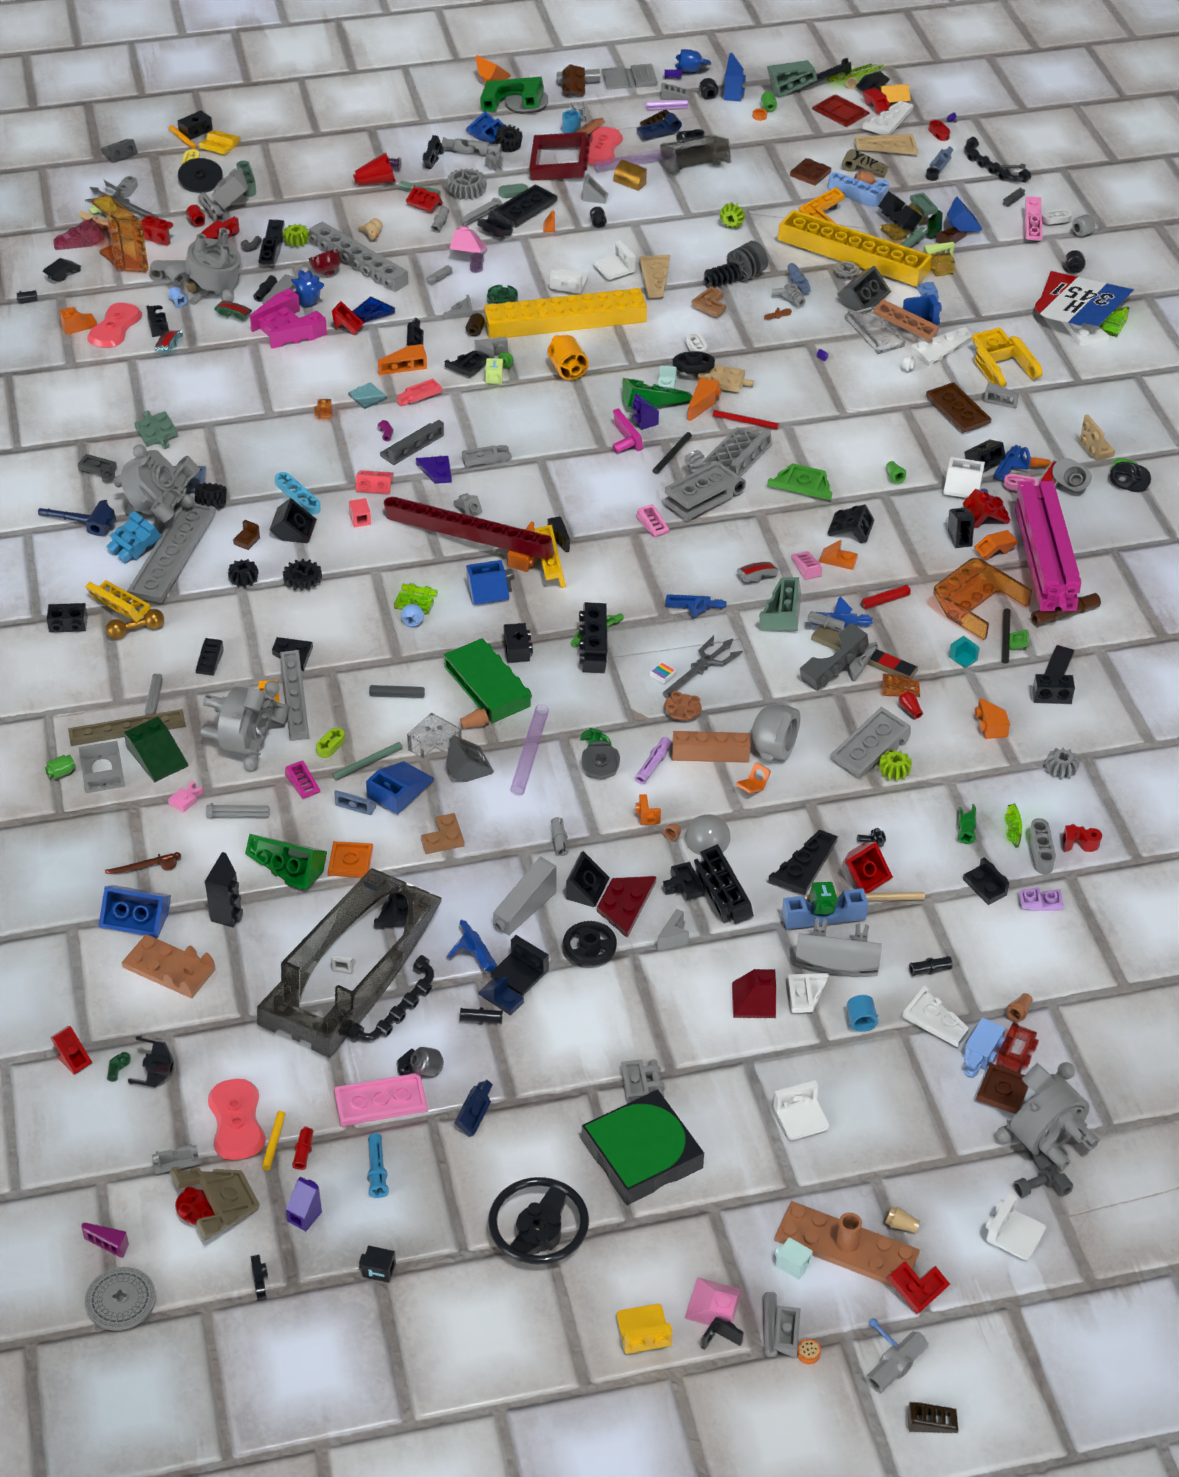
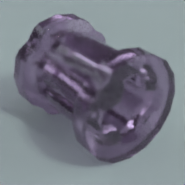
M388 157L391 168L400 171L401 158Z
M473 253L470 258V270L473 273H480L483 270L484 256L481 253Z

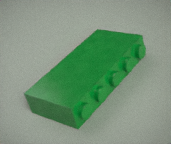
M483 638L444 654L445 669L477 707L485 709L488 720L491 723L531 707L532 694L529 688L522 684L520 678L513 674L511 668L503 662L501 656L497 655L493 651L492 646L489 643L487 644Z

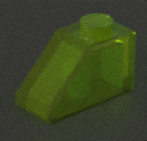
M1130 307L1115 309L1099 325L1100 328L1108 335L1118 337L1127 322Z

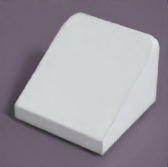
M331 956L332 971L353 974L356 961L353 958Z

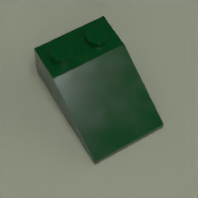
M155 717L124 732L127 749L154 782L188 767V763L177 743L159 717Z

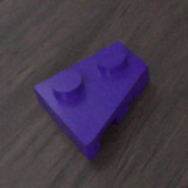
M449 456L416 458V465L423 468V472L426 476L430 477L434 484L452 483Z

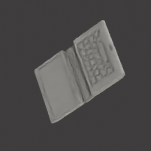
M652 64L631 65V69H623V67L602 69L607 89L635 88L658 84Z

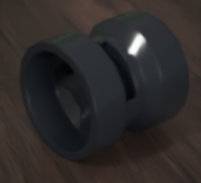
M597 206L590 210L592 225L596 228L605 226L607 218L604 209Z

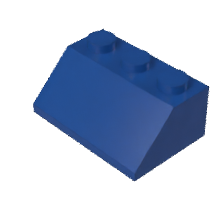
M116 885L104 886L98 927L159 937L168 916L171 895Z

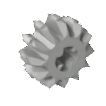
M699 450L691 451L685 455L684 461L690 474L709 465L705 456Z
M1064 747L1061 750L1055 748L1054 751H1050L1046 759L1048 773H1053L1054 777L1059 776L1061 779L1063 777L1070 779L1072 775L1076 774L1079 767L1077 753H1072L1071 749L1065 750Z

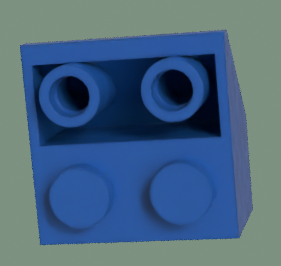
M502 560L466 565L467 584L474 605L509 600L506 573Z

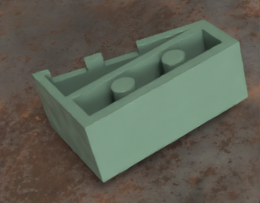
M808 60L767 66L772 90L778 97L817 80L815 68Z
M799 577L781 578L772 592L773 596L766 602L764 611H761L759 614L761 631L798 630L801 600Z

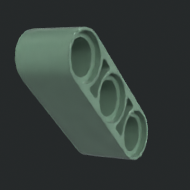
M245 160L236 163L237 170L240 167L242 168L248 185L243 195L246 197L255 196L256 184L250 163Z

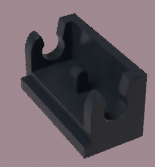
M146 305L152 337L162 336L165 332L169 331L165 312L156 313V310H161L163 307L161 305Z

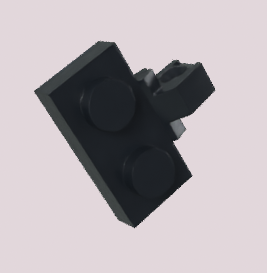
M690 862L671 866L670 872L673 877L663 881L662 889L665 895L682 892L686 900L705 896V889Z

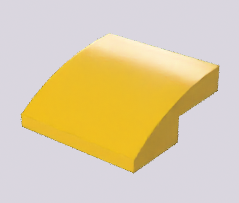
M214 130L207 133L206 140L199 142V148L225 155L238 144L240 137Z

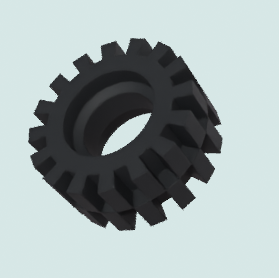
M506 124L501 125L497 129L495 143L497 145L502 144V149L504 148L506 152L507 150L512 152V150L516 151L519 149L523 138L522 131H519V128L515 129L516 126L514 125L511 127V124H508V126Z
M217 483L198 484L195 486L194 500L197 504L203 506L212 505L215 507L216 505H224L226 503L227 488Z

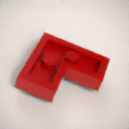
M906 1261L901 1263L887 1276L888 1280L916 1314L920 1313L950 1285L936 1266L919 1278Z

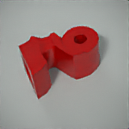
M1065 825L1062 836L1064 852L1070 851L1073 848L1074 842H1077L1083 851L1094 852L1099 849L1102 832L1096 828L1086 830L1084 826Z

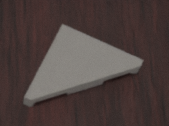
M466 295V298L453 305L450 311L444 312L443 318L470 317L473 314L470 296Z
M877 642L870 643L864 652L859 653L853 662L847 664L853 681L857 680L878 648Z

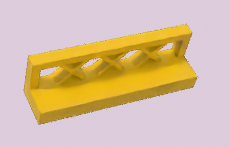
M552 525L535 528V532L552 538L554 555L549 559H541L546 581L559 578L561 588L566 587Z
M107 580L100 586L92 582L85 586L95 600L136 623L152 608L150 604ZM143 606L138 612H137V610L135 609V608H138V607Z

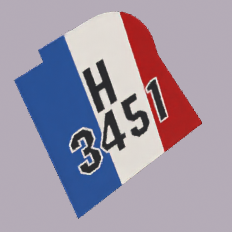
M1050 271L1042 296L1035 304V309L1040 315L1049 319L1081 326L1083 323L1099 326L1135 289Z

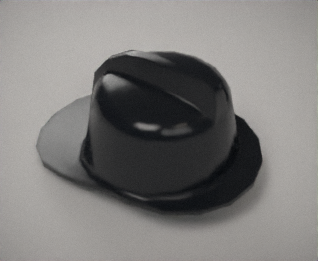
M1122 461L1111 469L1110 480L1118 488L1132 492H1141L1150 485L1151 475L1147 468L1141 465Z

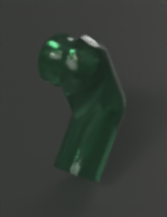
M121 1052L110 1059L107 1072L108 1081H117L119 1071L129 1064L131 1056L128 1052Z

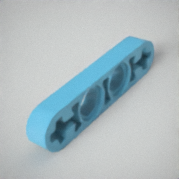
M280 472L275 475L276 486L289 498L296 501L311 515L318 514L321 511L320 501L289 473Z

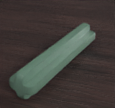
M406 181L399 183V189L411 192L414 186L422 187L429 192H436L441 196V191L438 189Z

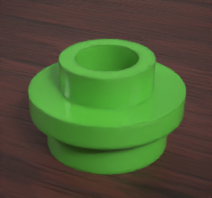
M503 352L498 356V359H503L504 369L512 366L514 359L510 353Z

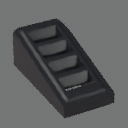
M562 517L549 518L547 524L552 525L555 541L565 552H569L570 538Z
M205 638L195 670L196 673L214 676L224 651L222 640Z

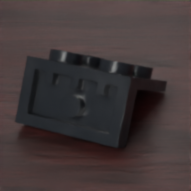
M866 504L838 510L833 516L827 534L833 536L853 530L855 537L858 538L860 543L867 542L874 518Z
M515 935L511 939V953L491 972V977L494 979L508 977V987L523 996L549 971V954Z

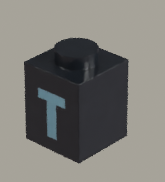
M368 1245L366 1253H362L359 1261L363 1277L390 1283L396 1265L395 1251Z

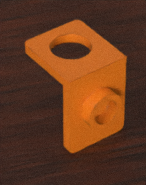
M756 762L748 779L737 781L736 785L750 794L762 791L766 786L771 770ZM758 769L764 773L762 780L756 778L755 773Z

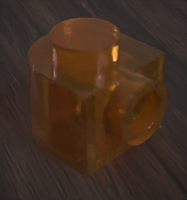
M318 399L317 406H314L315 416H318V419H332L331 399Z

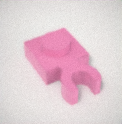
M192 781L188 784L186 790L181 787L168 799L169 805L184 813L197 802L196 797L203 794V786L195 789L196 784Z

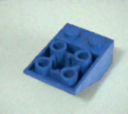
M403 761L377 770L366 781L367 798L399 814L434 781V777Z

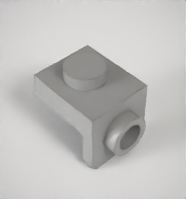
M465 493L458 496L459 499L453 501L455 508L464 509L466 515L475 516L482 513L478 496Z

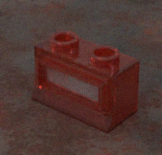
M1013 1021L999 1050L996 1065L1021 1073L1024 1067L1028 1068L1032 1058L1030 1053L1031 1051H1036L1039 1040L1036 1039L1037 1032L1019 1026Z

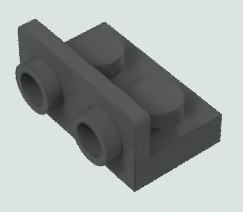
M124 139L101 148L102 154H108L111 162H116L138 153L134 139Z

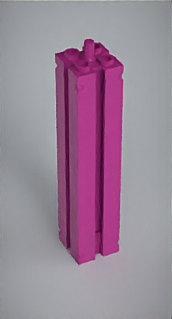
M1019 481L1017 491L1019 499H1016L1015 513L1017 514L1016 517L1040 611H1055L1056 607H1060L1062 611H1077L1079 600L1077 593H1080L1082 581L1079 577L1080 574L1057 491L1054 488V481H1040L1039 486H1034L1033 481Z

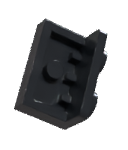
M489 211L488 218L478 219L477 226L482 227V230L485 232H492L494 236L503 238V236L512 235L515 221L495 211Z

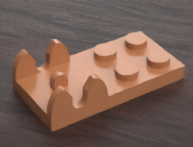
M147 934L144 935L122 961L123 968L191 999L216 970L214 960L207 952L199 958L193 946H188L183 951Z

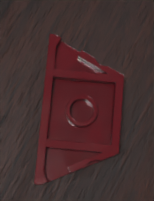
M657 877L612 878L597 906V912L603 918H606L613 927L617 926L620 928L622 934L628 937L656 884Z

